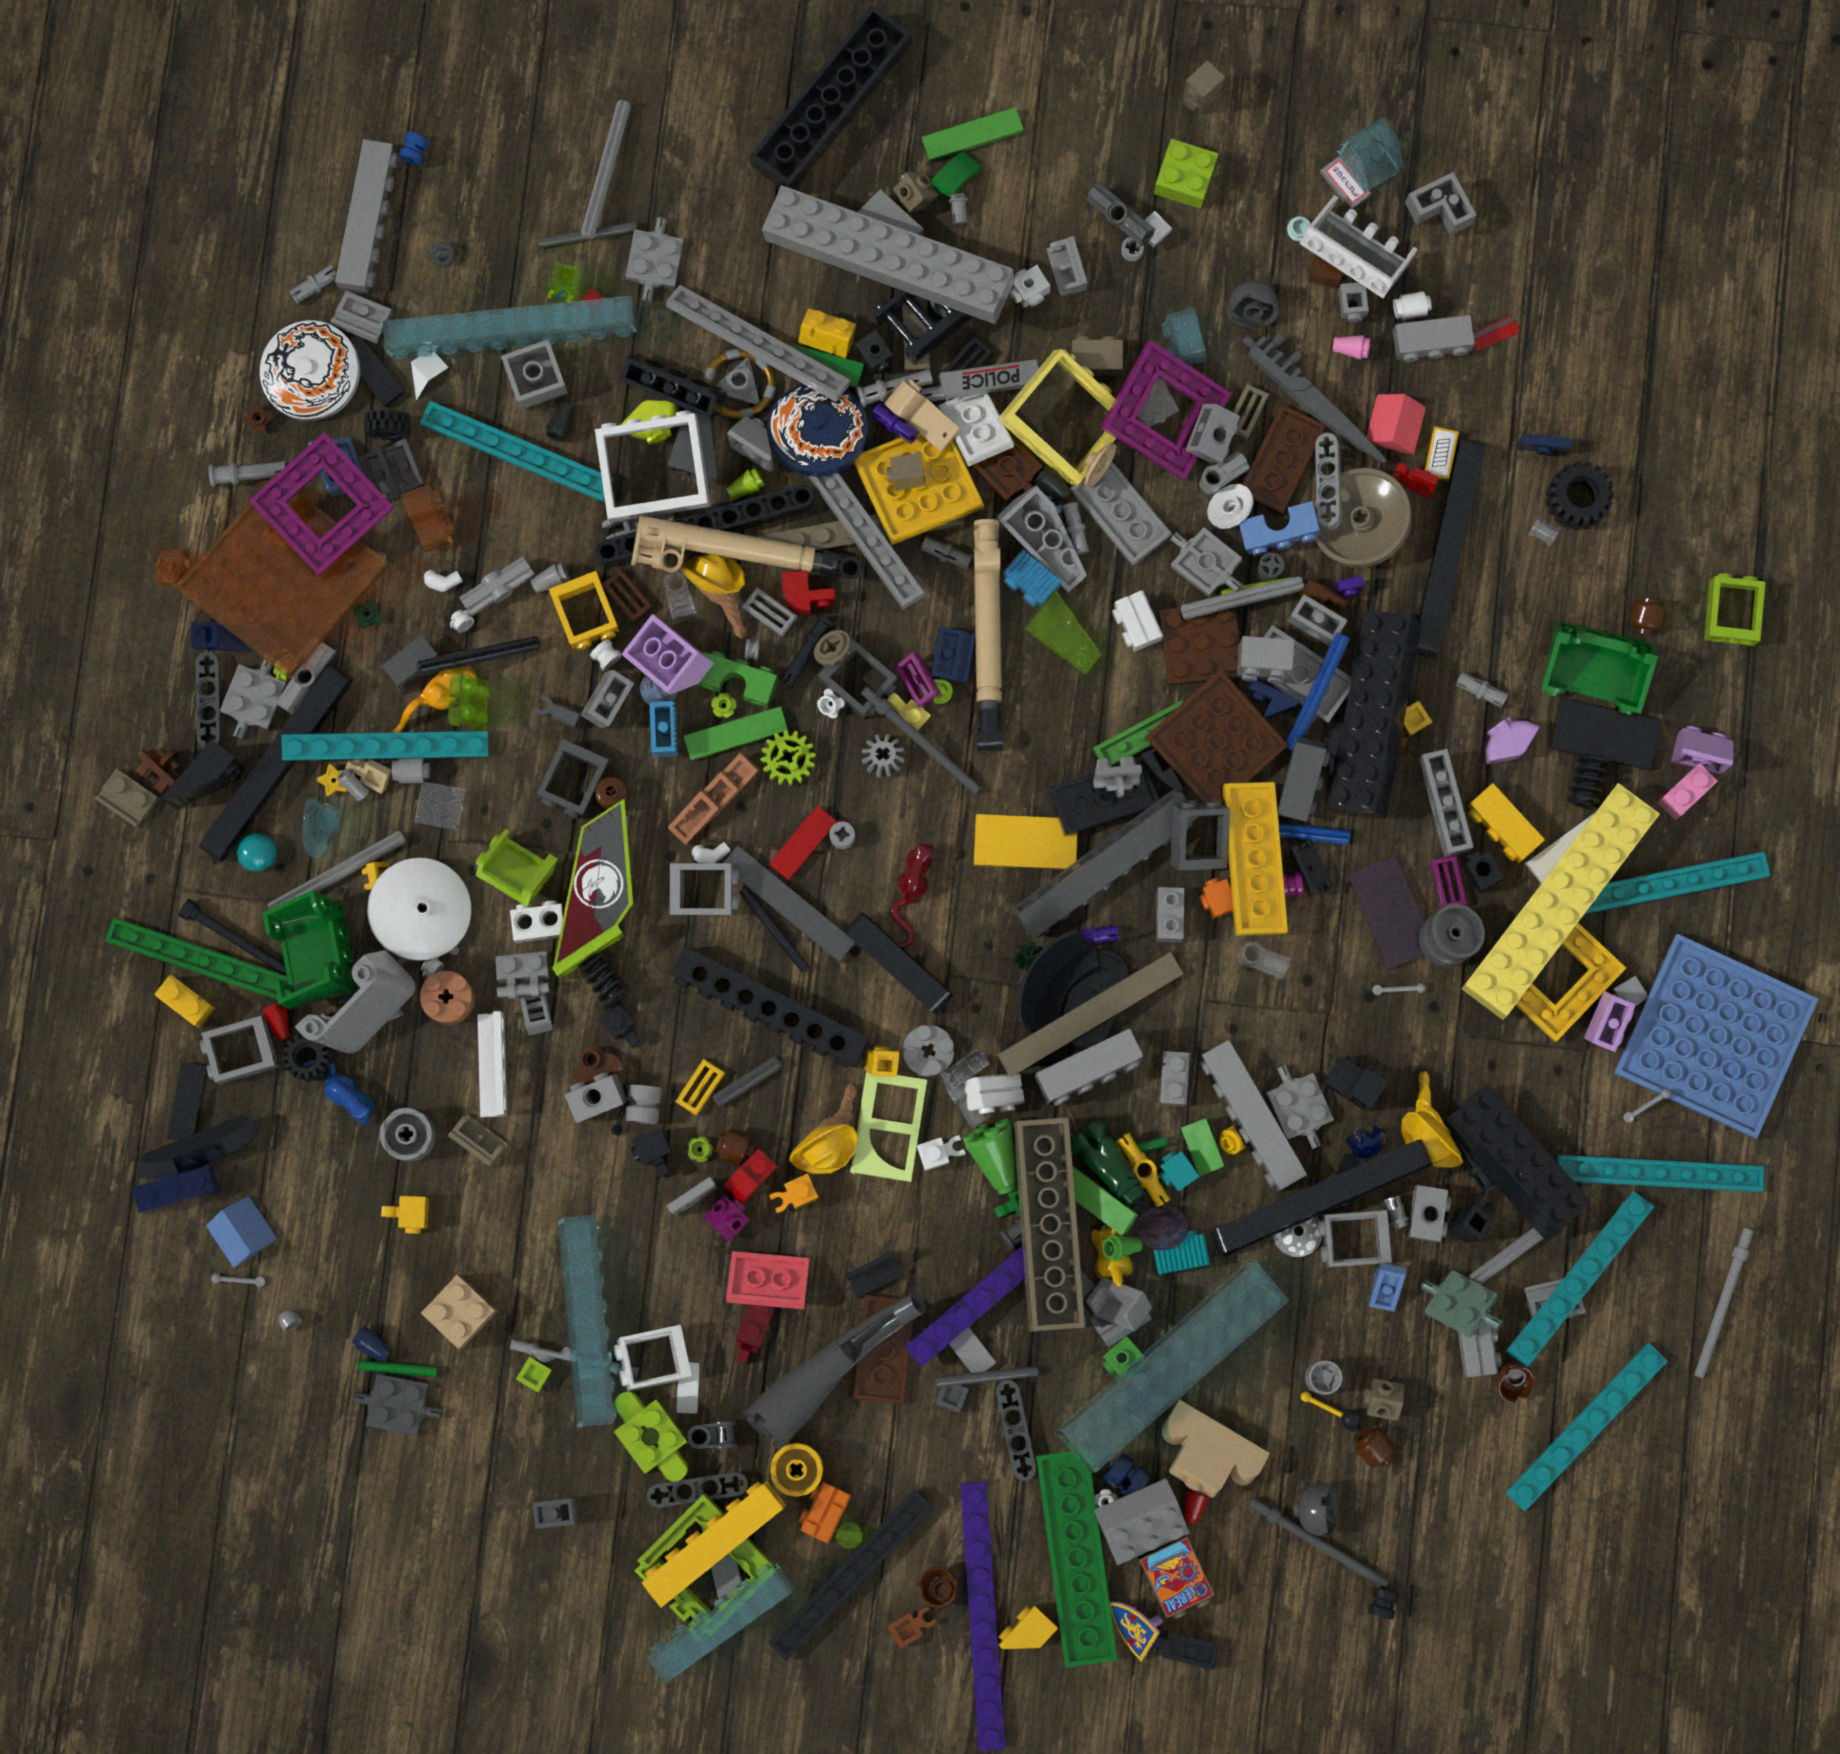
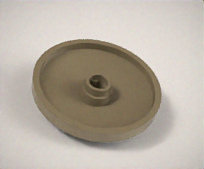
M1358 468L1341 473L1342 522L1333 530H1327L1319 523L1322 535L1317 536L1315 541L1327 557L1347 567L1364 568L1382 563L1401 548L1410 532L1412 524L1410 500L1400 483L1389 474L1380 470ZM1331 487L1326 488L1322 496L1324 499H1331L1336 491ZM1316 497V499H1315V501H1314V506H1315V509H1316V513H1317V497ZM1326 506L1328 508V517H1325L1327 522H1331V518L1335 516L1331 512V507Z

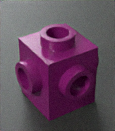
M725 1195L703 1216L728 1242L750 1221L743 1213L746 1208L736 1198L731 1202Z

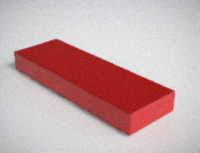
M817 805L772 859L769 866L789 881L827 836L831 827L837 821Z

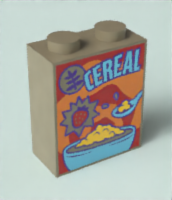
M1186 1536L1138 1558L1166 1618L1172 1616L1173 1620L1187 1614V1608L1196 1605V1608H1200L1211 1602L1210 1597L1214 1596V1593Z

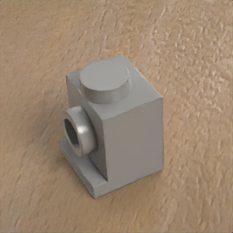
M1359 282L1340 284L1338 296L1341 319L1347 318L1350 323L1362 321V317H1366L1369 311L1366 287ZM1353 302L1357 307L1349 308L1348 304Z

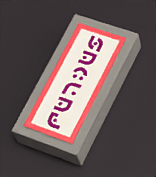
M1341 156L1320 170L1322 177L1349 210L1354 209L1370 197V191Z

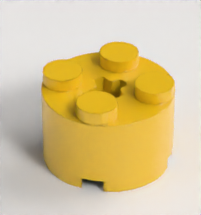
M792 1443L781 1448L773 1457L770 1467L771 1478L776 1488L782 1493L794 1497L811 1493L821 1482L824 1472L823 1461L819 1453L804 1443ZM792 1463L795 1465L801 1463L803 1465L801 1470L804 1474L802 1476L799 1474L793 1476L791 1474L793 1470L791 1467Z

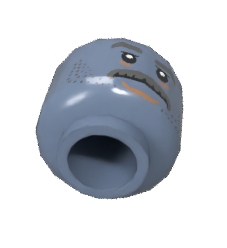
M647 675L641 681V696L648 705H650V702L675 700L677 692L669 695Z

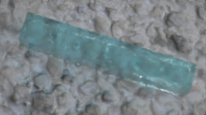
M777 1562L772 1566L768 1563L755 1572L757 1574L756 1578L750 1582L747 1578L734 1587L736 1592L728 1597L725 1593L713 1602L715 1605L713 1609L708 1612L705 1609L701 1610L692 1617L694 1622L688 1627L682 1624L671 1632L673 1637L665 1643L661 1639L650 1648L652 1653L647 1657V1660L664 1684L675 1678L794 1591L795 1586Z

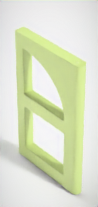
M866 1071L856 1132L858 1143L856 1152L852 1156L850 1169L852 1174L857 1173L911 1182L927 1080L897 1075V1077L871 1076ZM877 1083L918 1089L912 1124L872 1118ZM870 1129L911 1135L905 1170L887 1164L877 1155L871 1144Z

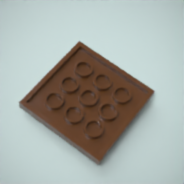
M1221 669L1144 737L1203 804L1206 803V800L1210 799L1220 800L1223 804L1224 784L1247 783L1288 746Z

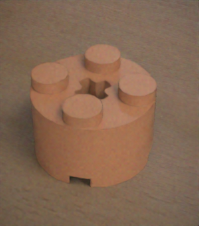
M441 971L429 976L425 980L420 992V1002L423 1010L429 1017L440 1024H459L471 1014L475 1006V992L472 986L464 977L452 971ZM449 992L454 997L446 1004L442 998Z

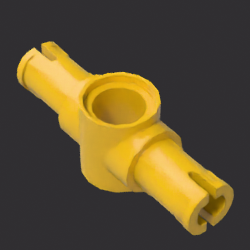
M1127 1133L1123 1135V1138L1117 1139L1116 1142L1128 1159L1127 1162L1141 1182L1142 1188H1146L1155 1206L1159 1207L1164 1204V1201H1169L1171 1198L1158 1180L1160 1177L1156 1172L1155 1164L1147 1158L1144 1151L1141 1152L1131 1134ZM1141 1163H1146L1149 1167V1172L1144 1177H1140L1137 1173V1168Z

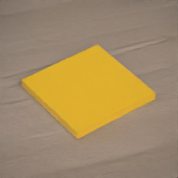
M920 433L916 434L918 438L911 444L900 437L862 452L854 462L891 545L984 508V503L954 439L941 452ZM920 453L925 486L895 491L893 482L888 483L886 468L891 467L890 458Z

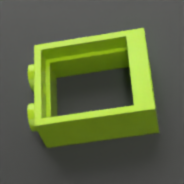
M1720 573L1714 576L1709 581L1704 640L1748 646L1758 644L1761 639L1765 582L1758 581V578L1753 576H1745L1743 579L1733 578V575L1727 573ZM1720 587L1755 591L1752 630L1717 626Z

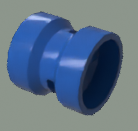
M407 132L404 137L405 145L400 149L398 157L406 163L421 166L424 159L423 152L427 150L430 141L422 135Z

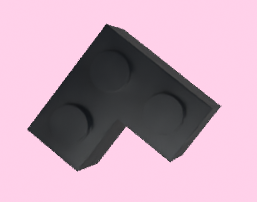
M1348 1055L1345 1058L1340 1056L1322 1084L1366 1112L1373 1107L1388 1081L1383 1079L1385 1075L1376 1068L1361 1069L1358 1067L1360 1063Z

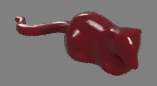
M931 843L917 844L915 850L909 851L905 860V872L898 878V886L904 897L893 902L891 915L894 921L908 935L907 940L899 944L902 948H906L913 943L914 932L912 927L900 916L899 910L903 905L913 904L927 892L928 881L926 873L932 864L931 855L934 849Z

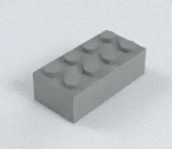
M1127 1029L1037 1072L1035 1079L1047 1104L1054 1103L1056 1107L1067 1102L1070 1098L1069 1095L1076 1091L1078 1095L1090 1091L1093 1088V1083L1099 1080L1101 1084L1113 1080L1117 1076L1116 1072L1122 1069L1124 1073L1138 1068L1143 1054L1131 1030Z

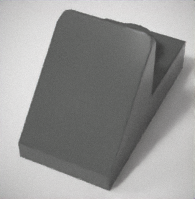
M574 1497L533 1502L535 1529L578 1524Z

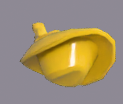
M1421 1072L1418 1079L1420 1084L1417 1095L1418 1100L1415 1105L1417 1109L1416 1112L1407 1113L1402 1119V1137L1405 1144L1422 1139L1433 1161L1431 1166L1438 1168L1456 1167L1463 1163L1461 1152L1454 1142L1450 1130L1444 1125L1438 1112L1431 1107L1430 1077L1428 1072Z

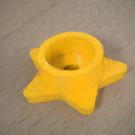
M332 764L328 765L326 774L317 778V782L325 786L327 797L337 791H348L344 786L340 787L338 785L337 777L342 771H337Z

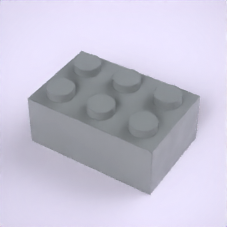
M1163 1479L1094 1510L1117 1565L1189 1534L1177 1499L1167 1479Z

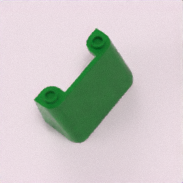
M1557 621L1552 635L1541 689L1545 690L1546 694L1556 697L1560 693L1563 694L1566 691H1571L1615 702V705L1619 707V711L1625 714L1633 715L1634 712L1641 714L1658 654L1654 645L1642 640Z

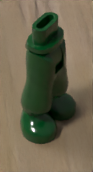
M1097 1120L1086 1128V1132L1097 1143L1098 1149L1093 1147L1084 1132H1080L1070 1141L1071 1154L1079 1155L1082 1153L1084 1163L1104 1181L1120 1200L1124 1199L1128 1206H1132L1142 1199L1146 1193L1140 1187L1141 1182L1124 1157L1116 1140L1106 1135L1110 1129L1107 1120Z

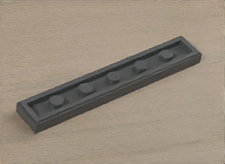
M739 846L723 862L735 864V869L739 870V881L839 963L855 945L856 942Z

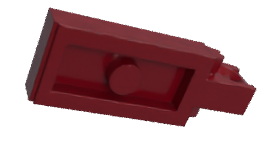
M748 1304L736 1336L735 1346L740 1348L736 1361L746 1364L750 1352L757 1354L758 1349L761 1348L775 1307Z

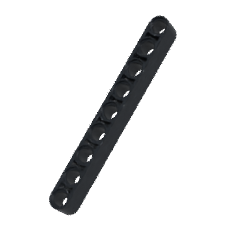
M1460 438L1418 618L1422 622L1417 649L1418 654L1437 658L1440 650L1485 451L1484 443Z
M800 484L673 521L700 526L702 522L709 521L713 524L711 529L734 533L807 512L814 505V494L808 485ZM803 493L810 497L805 503H799L796 500V497ZM777 500H781L785 503V507L781 510H775L772 508V504ZM752 507H757L761 510V513L756 517H751L747 514ZM728 514H733L737 517L736 521L732 524L725 523L723 519ZM637 531L601 541L596 548V554L600 563L606 567H614L631 562L633 552L628 551L626 547L630 542H635ZM609 548L615 550L613 557H602L604 550Z
M333 664L325 669L199 844L200 849L219 862H222L230 854L297 761L282 760V734L317 733L353 682L351 676Z
M1422 1139L1416 1140L1212 1230L1211 1235L1220 1256H1227L1420 1172L1433 1165V1161Z

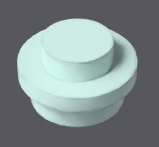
M1305 217L1293 218L1287 226L1289 237L1294 241L1301 242L1311 223Z

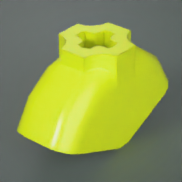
M646 400L621 425H625L626 421L631 419H641V422L649 421L655 415H666V418L674 417L679 412L680 406L669 401ZM672 427L629 435L639 439H646L648 444L659 443L672 435L670 431Z

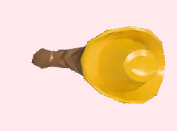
M704 554L683 562L680 567L681 572L712 602L722 606L728 621L733 626L735 635L740 639L746 638L747 629L741 620L738 609L739 603L736 599L737 592L745 585L744 572L737 561L728 557Z
M853 1084L847 1085L838 1112L833 1117L824 1119L793 1149L789 1161L795 1167L811 1174H831L844 1167L854 1155L857 1149L858 1135L854 1127L849 1126V1121L852 1117V1103L857 1094Z

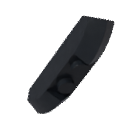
M240 1115L145 1153L139 1161L138 1177L145 1179L171 1178L229 1156L247 1146L258 1135L262 1127L250 1117Z

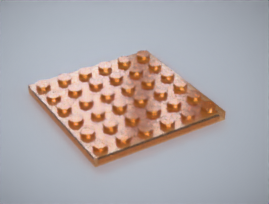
M299 493L286 503L319 539L337 524L336 521ZM249 502L175 585V588L290 679L390 565L385 559L359 540L322 575L318 576L253 504Z

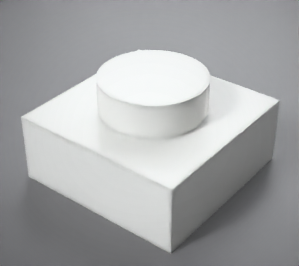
M1156 211L1145 219L1156 229L1154 236L1148 242L1153 248L1172 230Z

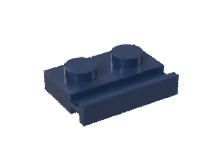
M942 626L938 628L930 672L933 678L952 682L956 681L962 684L967 683L975 633H967Z

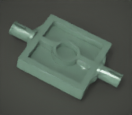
M1454 1270L1451 1271L1446 1280L1439 1286L1427 1279L1422 1282L1420 1289L1433 1295L1432 1300L1425 1308V1314L1469 1338L1484 1323L1496 1330H1499L1502 1326L1503 1320L1490 1314L1492 1306L1498 1299L1497 1293Z

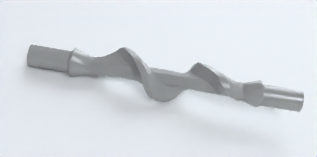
M512 1339L510 1345L511 1350L529 1353V1356L534 1355L542 1362H550L557 1358L576 1362L581 1373H586L591 1367L610 1370L615 1375H618L619 1371L623 1370L622 1364L612 1362L606 1356H601L597 1360L578 1357L571 1347H564L559 1352L542 1349L535 1343ZM631 1367L633 1378H637L639 1368Z

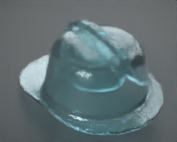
M310 798L304 805L303 844L305 850L312 858H320L327 850L329 837L338 832L340 818L336 803H321L317 799Z

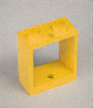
M596 571L549 589L572 649L584 650L592 646L591 642L599 639L601 641L610 640L616 636L615 633L620 632ZM596 588L609 623L574 636L560 601Z

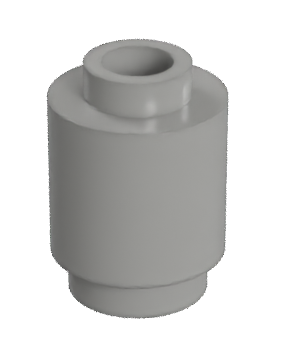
M399 758V760L392 762L393 781H399V783H425V779L430 777V764L425 763L424 758Z

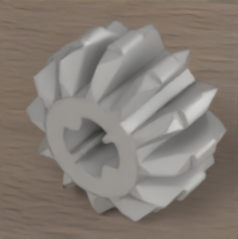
M889 734L885 735L884 741H881L879 735H875V744L871 740L866 742L871 749H862V754L868 756L862 759V763L870 764L867 768L869 773L877 769L876 776L881 777L882 770H885L886 776L890 777V768L898 772L900 767L896 763H904V758L898 756L904 753V748H896L899 744L898 739H894L889 743ZM886 751L889 752V753H887V754H888V758H889L888 760H886V759H884V758H882L881 760H878V759H879V754H878V752H881V753H885Z

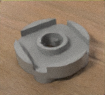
M921 1025L911 1031L906 1037L903 1045V1055L911 1071L923 1077H931L941 1074L949 1068L954 1057V1046L950 1036L943 1029L933 1025ZM932 1044L934 1046L933 1051L936 1054L925 1058L923 1056L924 1051L921 1048Z

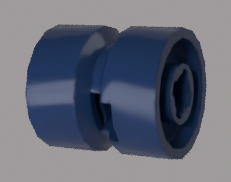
M1122 1452L1106 1472L1103 1479L1113 1487L1119 1486L1121 1488L1120 1493L1127 1496L1143 1489L1152 1474L1142 1466L1136 1467L1135 1460Z

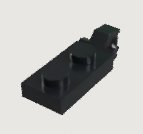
M1162 1630L1160 1636L1157 1637L1152 1647L1157 1648L1156 1654L1161 1655L1163 1658L1214 1670L1220 1646L1219 1643Z

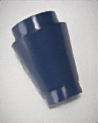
M365 1325L351 1341L356 1345L355 1348L378 1359L380 1362L391 1351L372 1328L368 1329Z

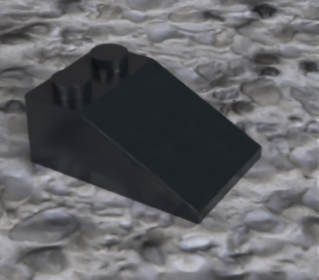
M211 739L162 799L175 809H178L229 786L231 782L235 783L242 776V769L245 766Z

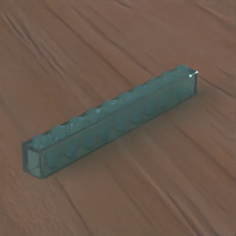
M632 296L388 320L383 321L384 346L387 354L394 359H405L408 355L414 354L420 357H428L433 352L455 354L457 350L467 349L469 352L481 351L483 347L504 349L507 345L512 344L526 347L530 346L532 342H542L549 339L550 344H554L556 340L566 339L569 342L580 341L582 337L603 339L606 335L611 334L625 337L631 335V332H637L635 302Z

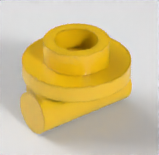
M1234 1125L1221 1132L1219 1143L1226 1153L1233 1155L1246 1148Z

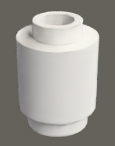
M1423 291L1400 295L1398 299H1393L1396 319L1409 320L1425 317L1428 315V311L1432 309L1429 295L1425 296Z

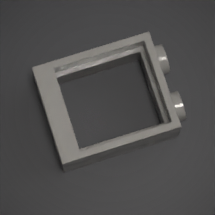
M670 863V915H735V910L739 908V896L735 894V884L739 883V870L735 869V864ZM684 870H725L724 908H684Z
M263 1016L201 1033L203 1040L200 1041L201 1050L204 1055L208 1056L210 1063L206 1066L210 1080L214 1079V1082L217 1084L227 1083L279 1067L269 1027ZM254 1027L263 1062L222 1074L213 1039Z
M1387 1210L1322 1216L1323 1221L1318 1223L1319 1235L1324 1236L1325 1247H1321V1260L1326 1262L1327 1268L1392 1263ZM1374 1219L1378 1257L1334 1260L1331 1222Z

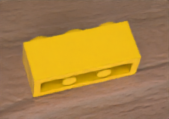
M1493 783L1467 806L1470 810L1468 812L1469 816L1476 823L1479 824L1481 822L1487 829L1485 831L1487 836L1495 843L1498 841L1505 848L1503 852L1511 861L1516 860L1519 864L1545 840Z

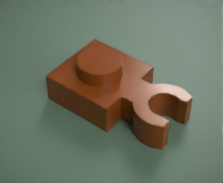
M928 1607L920 1608L914 1618L908 1612L886 1625L899 1649L923 1636L920 1631L921 1627H932L936 1623L935 1619H931L928 1622L923 1620V1614L930 1610Z

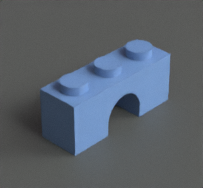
M1313 501L1288 507L1290 521L1284 529L1279 531L1268 528L1263 514L1243 520L1239 525L1247 553L1259 556L1268 552L1267 549L1270 548L1286 549L1291 547L1292 543L1302 540V543H1308L1316 540L1317 536L1322 535Z

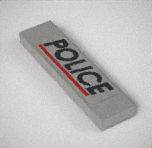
M1037 359L942 372L939 375L944 399L1021 389L1039 367Z

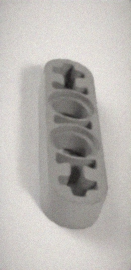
M1324 433L1317 438L1315 444L1317 519L1323 528L1333 530L1342 522L1340 443L1333 434ZM1327 441H1330L1332 443V445L1329 447V454L1331 457H1327V452L1324 449V447H1322L1327 444ZM1326 464L1335 465V470L1331 475L1322 474V468ZM1329 487L1334 488L1336 491L1334 497L1324 499L1322 496L1324 490ZM1326 506L1331 507V512L1335 516L1331 518V522H1327L1325 517H1328V508Z

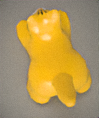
M1104 1225L1100 1231L1094 1229L1091 1232V1239L1098 1252V1259L1094 1270L1099 1279L1103 1277L1107 1279L1112 1278L1116 1286L1121 1287L1123 1283L1122 1276H1129L1133 1271V1265L1129 1256L1118 1261L1105 1257L1103 1253L1104 1240L1110 1235H1121L1108 1225Z

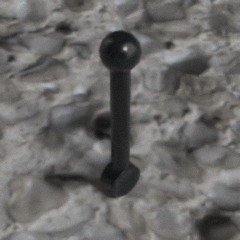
M626 1083L623 1086L626 1097H628V1087L632 1085L630 1083ZM627 1102L620 1107L616 1125L611 1130L613 1135L619 1136L622 1134L621 1123Z

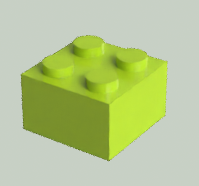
M1171 139L1156 181L1154 194L1201 209L1216 166L1218 153Z

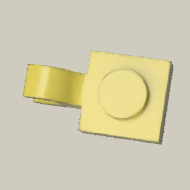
M894 692L887 699L892 704L891 707L918 731L931 717L923 708H919L912 699L908 704H905Z

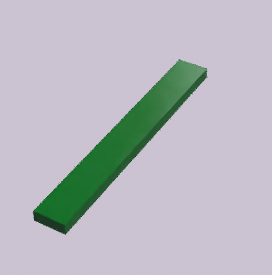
M113 917L105 938V942L275 1000H278L275 980L280 979L288 983L287 976L115 917Z

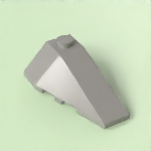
M1036 485L1017 497L998 515L999 521L1038 562L1061 580V585L1068 593L1087 576L1054 503Z

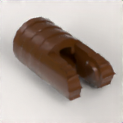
M1312 577L1299 596L1302 598L1303 595H1306L1340 616L1342 615L1341 611L1326 600L1329 599L1343 607L1347 606L1350 602L1344 596Z

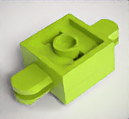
M624 1392L616 1398L614 1405L625 1423L616 1429L614 1433L644 1474L657 1466L667 1480L674 1482L683 1479L687 1475L688 1464L678 1452V1449L688 1443V1439L664 1406L657 1399L645 1407L635 1393Z

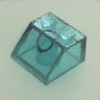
M1384 117L1344 139L1336 152L1363 192L1375 187L1404 169L1398 137Z

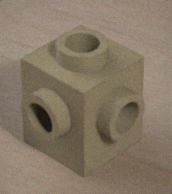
M923 171L906 172L899 178L900 182L893 188L900 203L904 205L908 213L924 210L938 196L930 179Z
M1373 1379L1370 1389L1366 1388L1363 1404H1367V1415L1398 1421L1404 1400V1384Z

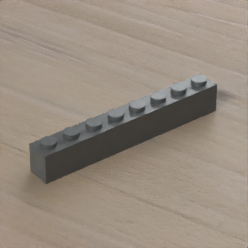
M1173 789L1012 908V912L1025 931L1034 939L1046 935L1050 931L1051 926L1066 920L1071 915L1070 912L1075 908L1089 903L1091 897L1098 891L1102 892L1108 889L1114 879L1128 874L1132 870V866L1137 862L1145 861L1156 848L1171 842L1173 805L1182 804V801L1186 800L1184 795ZM1187 816V829L1193 825V821L1198 816Z

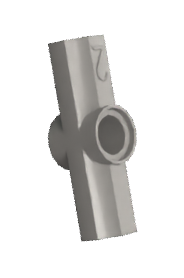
M522 556L501 571L495 570L481 580V584L459 598L472 617L492 603H499L508 598L515 588L534 577L535 574Z
M316 639L301 665L294 669L292 679L276 705L293 715L322 675L336 651ZM306 672H310L312 674L311 680L308 683H301V676Z

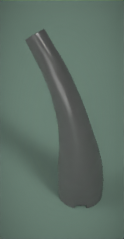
M912 1292L878 1311L780 1377L744 1412L746 1416H749L747 1421L762 1437L767 1436L768 1438L772 1437L775 1439L772 1443L774 1447L778 1449L783 1448L812 1418L828 1395L859 1360L892 1333L925 1313L926 1306L918 1293Z

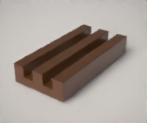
M619 569L601 584L634 624L640 617L645 616L646 612L653 609L651 603L622 569ZM619 577L625 581L645 605L642 609L618 582L617 579ZM611 583L616 586L637 611L636 614H633L609 586Z

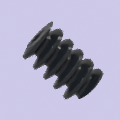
M1585 754V756H1580L1577 760L1580 766H1576L1575 772L1578 775L1572 778L1576 785L1570 787L1569 790L1573 794L1568 795L1567 801L1579 808L1597 810L1591 806L1592 803H1600V799L1595 797L1594 794L1603 793V790L1597 787V784H1604L1606 780L1599 776L1600 774H1608V770L1603 768L1602 765L1611 764V761L1598 755Z
M604 951L591 956L577 968L584 967L581 971L582 976L590 975L586 982L588 985L595 984L592 991L594 993L601 992L598 1000L600 1002L607 1000L603 1007L605 1010H608L628 996L624 993L629 987L628 985L619 986L623 980L622 977L614 979L613 976L618 970L616 968L608 970L612 961H602L606 955Z

